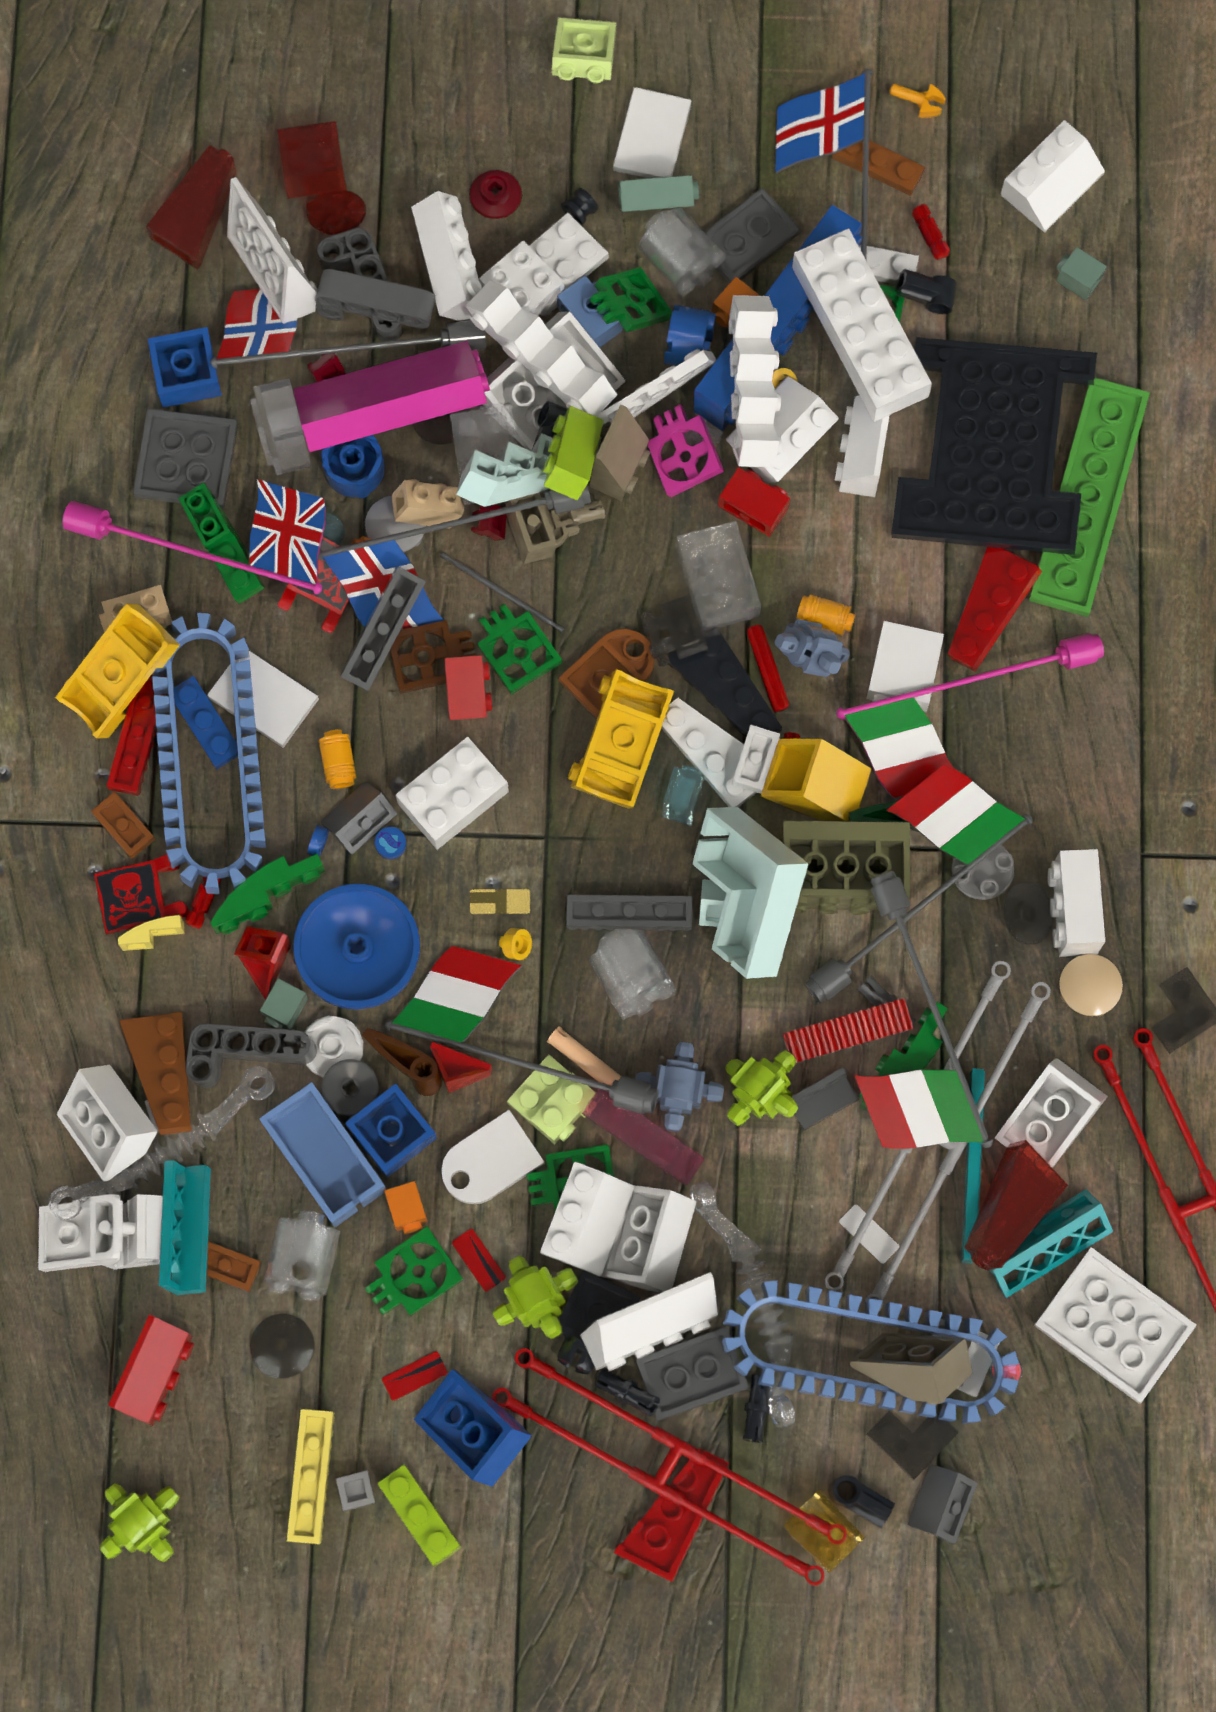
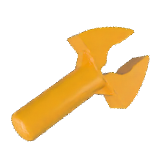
M892 84L890 87V95L918 104L920 108L919 117L922 118L935 117L941 114L942 108L931 106L928 103L929 101L945 105L946 98L932 84H930L928 91L922 93L898 84Z

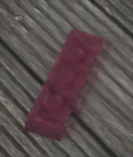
M597 1089L581 1113L685 1186L690 1183L705 1159L643 1115L614 1107L613 1099L609 1098L608 1091Z

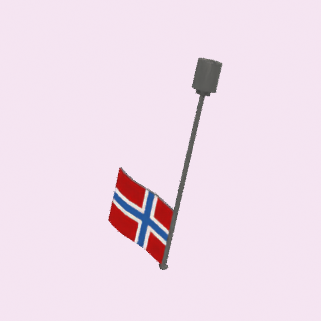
M261 289L234 291L227 307L224 338L217 358L214 356L210 363L212 367L217 368V365L433 342H441L442 347L467 340L471 351L475 349L482 350L486 346L485 330L482 331L477 328L471 320L445 323V329H440V336L290 351L297 331V319L283 324Z

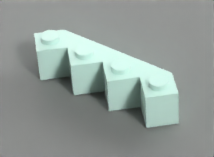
M541 433L532 451L508 442L499 459L475 450L461 474L456 495L486 507L550 490L544 487L546 473L542 471L548 456L552 454L548 452L552 438ZM601 437L599 438V443H598L596 455H597V453H598V451H599V446H600V442H601Z

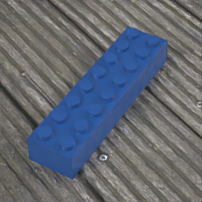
M832 205L799 250L848 228L859 246L863 239L861 236L862 223ZM793 258L765 294V296H769L773 308H776L778 312L777 325L772 327L770 339L774 350L778 351L779 355L781 354L782 356H785L793 344L791 339L797 331L799 333L804 331L810 321L808 316L814 309L792 268ZM733 339L696 387L694 393L693 412L721 431H724L728 424L734 425L736 423V419H732L731 394L734 393L735 377L730 376V351L733 350Z

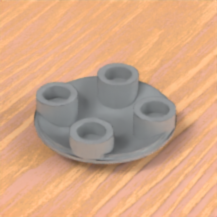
M392 496L384 497L374 503L369 509L365 520L366 533L371 539L426 527L425 525L395 522ZM424 534L395 541L402 551L405 552L418 546L422 542Z
M1000 845L958 879L955 884L961 892L971 898L979 900L995 898L1005 892L1012 882L1014 876L1013 857ZM953 858L952 876L965 867L966 864Z

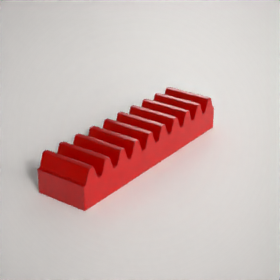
M153 673L128 705L107 782L108 790L134 796L141 794V785L144 782V774L148 768L147 762L151 757L154 737L157 735Z
M903 998L783 1033L788 1052L795 1057L797 1063L914 1029L906 1000Z

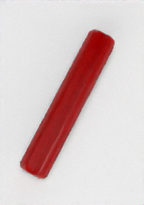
M760 624L751 626L747 629V636L773 711H784L789 708V701L765 631Z

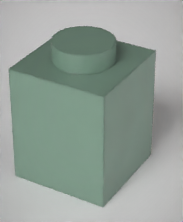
M1076 247L1071 255L1066 253L1059 262L1057 269L1060 272L1056 282L1084 300H1087L1103 279L1107 266Z
M278 978L260 1009L262 1017L265 1018L264 1023L273 1029L284 1028L291 1030L308 1001L307 994Z

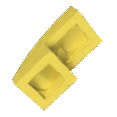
M180 915L145 922L118 938V944L122 951L153 949V936L185 934L184 921Z

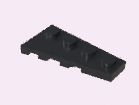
M717 627L665 657V662L671 668L678 671L683 676V679L689 685L695 687L714 708L716 707L723 713L727 720L745 737H747L750 725L776 733L782 731V726Z

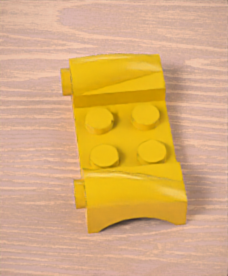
M126 603L55 698L75 711L88 724L92 735L96 739L109 738L125 718L126 714L123 712L155 669L164 667L180 644L139 604Z
M616 669L611 672L610 676L604 675L600 683L598 692L603 694V704L584 758L579 763L574 762L572 764L568 780L572 781L571 788L630 809L635 805L674 691L643 682Z

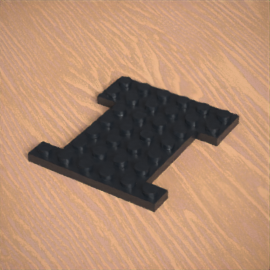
M916 337L914 351L925 371L942 372L929 480L898 477L892 538L1075 555L1082 493L1051 491L1063 383L1094 385L1097 352Z

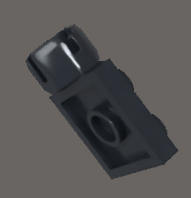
M582 1270L578 1283L574 1287L559 1319L564 1342L558 1352V1361L569 1368L575 1354H580L582 1356L575 1372L586 1375L591 1373L594 1364L581 1334L597 1320L639 1303L641 1297Z

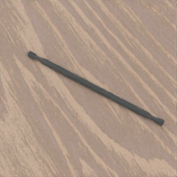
M445 552L441 553L440 557L444 560H448L463 572L524 610L529 611L546 624L552 625L559 632H564L565 628L554 623L544 614L459 561L452 559Z

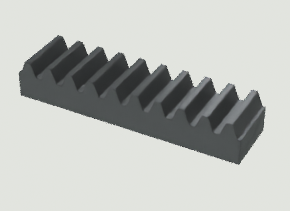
M567 895L566 926L570 930L595 929L600 931L601 929H607L612 931L619 929L625 931L631 929L638 931L644 929L645 931H651L656 929L658 931L692 930V896Z

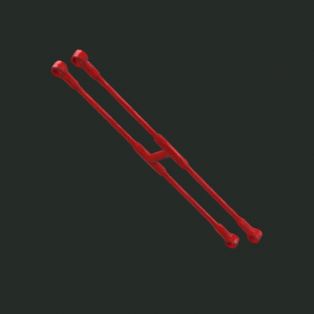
M1140 1028L1133 1035V1044L1141 1049L1150 1070L1153 1069L1200 1171L1199 1177L1207 1195L1178 1206L1170 1187L1166 1186L1122 1090L1121 1080L1111 1060L1113 1056L1111 1048L1107 1045H1099L1093 1051L1092 1058L1096 1064L1101 1066L1109 1086L1113 1087L1159 1187L1158 1193L1181 1243L1185 1244L1216 1312V1293L1191 1241L1193 1237L1184 1218L1212 1206L1216 1212V1182L1210 1169L1207 1170L1160 1068L1161 1062L1151 1043L1153 1035L1150 1030ZM1138 1034H1145L1148 1038V1042H1139L1137 1038ZM1099 1050L1105 1051L1108 1059H1099L1097 1052Z
M521 1348L516 1352L515 1362L520 1368H529L549 1380L551 1378L648 1432L652 1438L666 1445L670 1450L654 1477L636 1466L631 1467L537 1414L533 1411L532 1407L512 1397L511 1393L505 1388H498L493 1392L492 1400L503 1409L507 1408L525 1419L530 1418L627 1473L629 1478L678 1506H685L782 1561L784 1566L805 1577L810 1585L819 1586L823 1583L825 1573L820 1566H811L791 1554H784L687 1499L685 1494L669 1486L666 1482L681 1455L700 1465L704 1464L804 1520L806 1525L827 1536L834 1545H841L846 1541L847 1531L842 1525H833L813 1513L808 1514L710 1459L707 1457V1453L659 1428V1426L654 1427L561 1375L555 1371L554 1367L536 1358L529 1349ZM523 1353L530 1355V1361L527 1364L519 1362V1358ZM500 1393L508 1395V1399L504 1404L497 1402V1396ZM834 1529H841L844 1535L841 1540L836 1541L831 1538V1532ZM810 1571H820L821 1579L817 1582L811 1581L809 1579Z

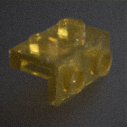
M820 1490L800 1509L808 1514L813 1513L833 1525H842L847 1531V1538L843 1544H832L827 1536L805 1524L804 1520L795 1515L784 1524V1528L790 1533L791 1537L800 1543L813 1557L814 1561L828 1573H831L865 1538ZM834 1529L831 1532L833 1540L839 1541L843 1538L844 1534L841 1529Z

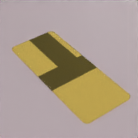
M472 889L470 890V913L528 914L530 913V890Z

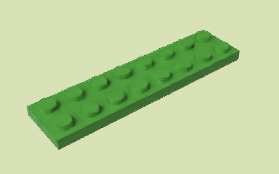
M1099 378L1094 379V385H1088L1059 490L1061 492L1082 493L1075 555L1042 552L1039 562L1042 573L1033 585L1029 601L1081 616H1089L1150 392Z

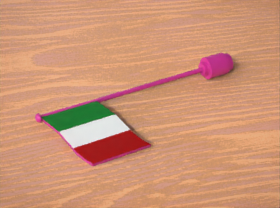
M1090 633L1062 639L1059 641V647H1056V654L844 710L840 707L837 709L836 715L838 718L847 721L861 741L874 772L885 790L893 798L904 796L943 764L954 768L945 754L932 723L914 697L1055 660L1060 665H1064L1067 670L1096 663L1099 658L1104 656L1103 643L1098 634L1091 635Z

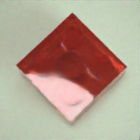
M336 121L277 129L288 199L347 190Z

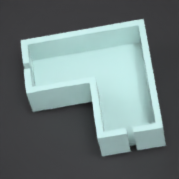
M738 807L707 808L700 834L703 836L729 835L728 838L699 839L692 863L726 892L712 950L726 962H731V966L746 979L775 977L782 961L808 863Z

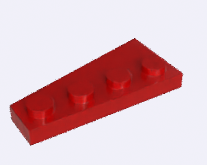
M987 547L948 652L950 659L976 672L1042 573L1039 566L1003 548Z
M699 1448V1450L708 1454L707 1457L728 1468L729 1462ZM690 1459L669 1486L682 1492L687 1499L708 1510L724 1475ZM659 1496L649 1511L639 1520L630 1534L619 1544L613 1553L673 1583L704 1517L683 1505L678 1506L668 1499Z

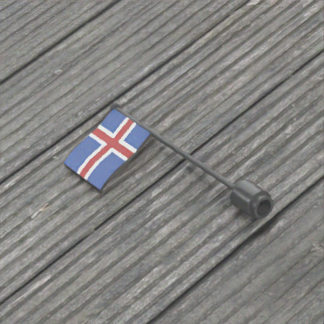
M870 68L864 69L862 75L843 84L799 96L777 108L775 172L778 174L798 163L835 154L863 141L861 236L863 239L861 241V252L866 261L870 77L873 76V71Z
M588 486L585 487L578 501L550 489V491L544 492V499L322 552L320 549L318 560L323 561L324 559L342 583L359 621L365 627L396 565L418 576L414 566L395 540L547 504L548 510L554 509L555 514L584 508L585 504L591 503ZM424 587L418 595L401 630L444 621L430 602Z

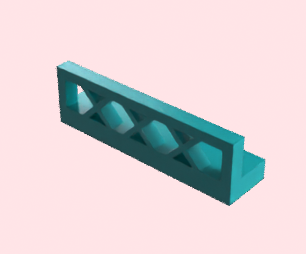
M170 1160L165 1161L159 1286L175 1295L206 1292L211 1168L206 1165L184 1167L176 1161Z
M1085 1189L979 1256L983 1265L993 1274L1001 1293L1007 1298L1113 1232V1229L1102 1204ZM1098 1218L1102 1226L1091 1233L1085 1232L1088 1223ZM1067 1236H1073L1070 1246L1065 1249H1058L1062 1239ZM1041 1252L1047 1253L1044 1262L1038 1266L1031 1265L1036 1255ZM1014 1269L1020 1270L1017 1279L1006 1284L1003 1276Z

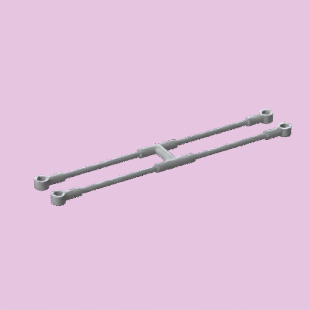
M997 961L992 966V975L982 991V998L954 1049L957 1059L962 1053L988 1002L993 1000L1002 981L1010 975V966L1005 961ZM1004 965L1007 969V974L1002 977L996 975L995 967ZM1044 982L1034 984L1031 989V997L1020 1016L1022 1019L976 1103L979 1115L1028 1023L1032 1022L1042 1002L1050 996V987ZM1038 986L1045 987L1047 990L1046 996L1043 998L1037 997L1035 995V988ZM950 1058L943 1070H952L954 1068ZM967 1142L939 1144L949 1149L939 1167L940 1172L890 1266L881 1275L873 1292L865 1298L867 1300L871 1297H877L881 1300L882 1304L879 1311L883 1308V1299L895 1278L893 1277L947 1174H951ZM912 1148L900 1149L847 1250L843 1251L833 1271L827 1274L825 1285L829 1290L837 1291L842 1288L844 1276L855 1257L853 1254L907 1153L910 1154ZM837 1275L840 1278L841 1283L838 1287H831L829 1285L828 1279L830 1276Z

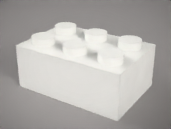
M466 737L396 794V799L401 809L438 850L506 795L509 790L508 782L470 738Z
M1098 849L1060 851L1055 861H1052L1051 868H1048L1049 887H1054V898L1050 899L1051 917H1056L1057 923L1056 929L1052 931L1053 947L1059 949V957L1081 956L1085 954L1097 955L1105 943Z

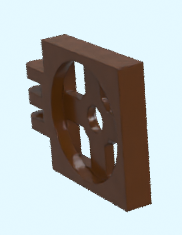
M447 620L400 630L390 649L400 694L446 684L445 673L434 677L432 664L435 660L448 657L477 656L475 653L464 655L466 652L475 650L474 642L461 644V641L472 638L471 631L450 634ZM425 633L439 637L446 645L430 646L426 642ZM413 636L415 647L412 649V652L398 655L399 648L403 642ZM421 651L429 653V659L425 662H421L417 658ZM412 665L419 667L422 680H410L402 673L401 668Z

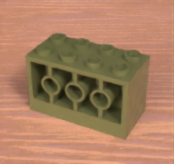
M783 821L781 842L808 863L794 914L805 913L806 909H819V913L834 914L837 913V910H850L851 914L857 915L867 914L869 910H878L871 892L873 886L870 880L891 871L895 872L897 878H901L908 899L910 898V823ZM809 870H815L818 873H811ZM840 870H845L849 874L842 873Z

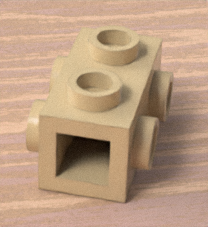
M415 479L404 480L392 494L395 522L430 526L459 519L464 512V503L461 497L456 495L458 487L447 486L443 483H423Z
M161 585L101 602L104 613L99 614L104 632L126 603L139 604L164 629L166 626L171 625L172 622Z

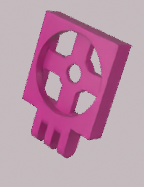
M681 404L674 407L677 419H675L670 409L664 412L667 424H664L660 415L653 417L659 435L650 439L648 443V448L665 491L670 497L724 472L703 417L698 415L688 420ZM695 431L704 438V441L690 446L686 441L684 433ZM673 440L676 448L674 456L663 461L661 457L662 447L666 442ZM684 451H689L691 454L688 462L681 461L680 457ZM708 453L707 463L699 474L696 466L698 458ZM680 467L684 469L688 480H672L668 473Z

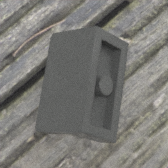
M364 782L322 819L321 824L328 828L345 850L352 855L398 813L379 790L368 782Z
M845 1067L791 1097L798 1106L794 1116L803 1131L859 1100L846 1077L847 1071Z
M930 1465L908 1525L930 1533L946 1542L955 1544L978 1483L958 1472Z

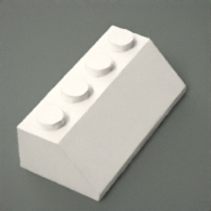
M437 191L412 206V211L439 316L459 321L471 320L472 314L465 305L482 289V286L478 279L475 268L476 262L469 245L468 232L464 225L458 198Z
M711 1272L593 1323L581 1334V1337L596 1370L606 1366L609 1371L626 1364L625 1358L635 1354L637 1359L654 1352L653 1346L663 1342L665 1347L682 1340V1333L691 1330L694 1335L710 1328L709 1322L718 1315L714 1278Z

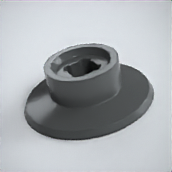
M348 1059L337 1062L328 1069L324 1075L321 1089L324 1100L334 1112L353 1116L376 1099L379 1086L376 1074L367 1064L359 1060ZM354 1083L358 1090L351 1095H347L344 1087Z

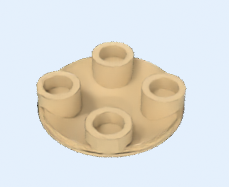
M1085 954L1071 960L1063 969L1059 983L1060 996L1063 1002L1075 1012L1086 1016H1102L1110 1011L1119 1001L1123 988L1122 978L1116 966L1108 959L1095 954Z

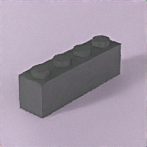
M396 565L340 672L342 678L369 691L426 582L425 580Z

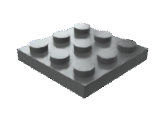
M148 409L133 490L134 498L180 503L179 497L204 482L221 508L224 509L239 425L238 420Z

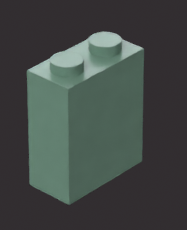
M692 175L618 180L619 205L622 212L694 206V199H699L698 181H692Z

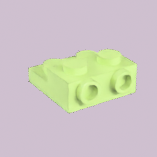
M558 18L552 57V75L559 76L563 80H571L574 77L588 78L594 83L611 80L616 22Z
M550 1055L540 1064L571 1074ZM536 1070L507 1100L508 1105L554 1145L559 1139L564 1142L575 1130L576 1127L573 1123L580 1115L584 1118L587 1117L597 1105L594 1102L596 1093L589 1086Z

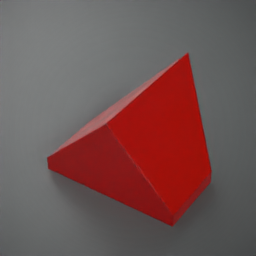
M246 926L234 955L239 957L266 1000L291 948V943L288 936L284 933Z
M432 1042L430 1046L434 1060L437 1062L440 1074L449 1093L487 1078L492 1073V1065L435 1042Z

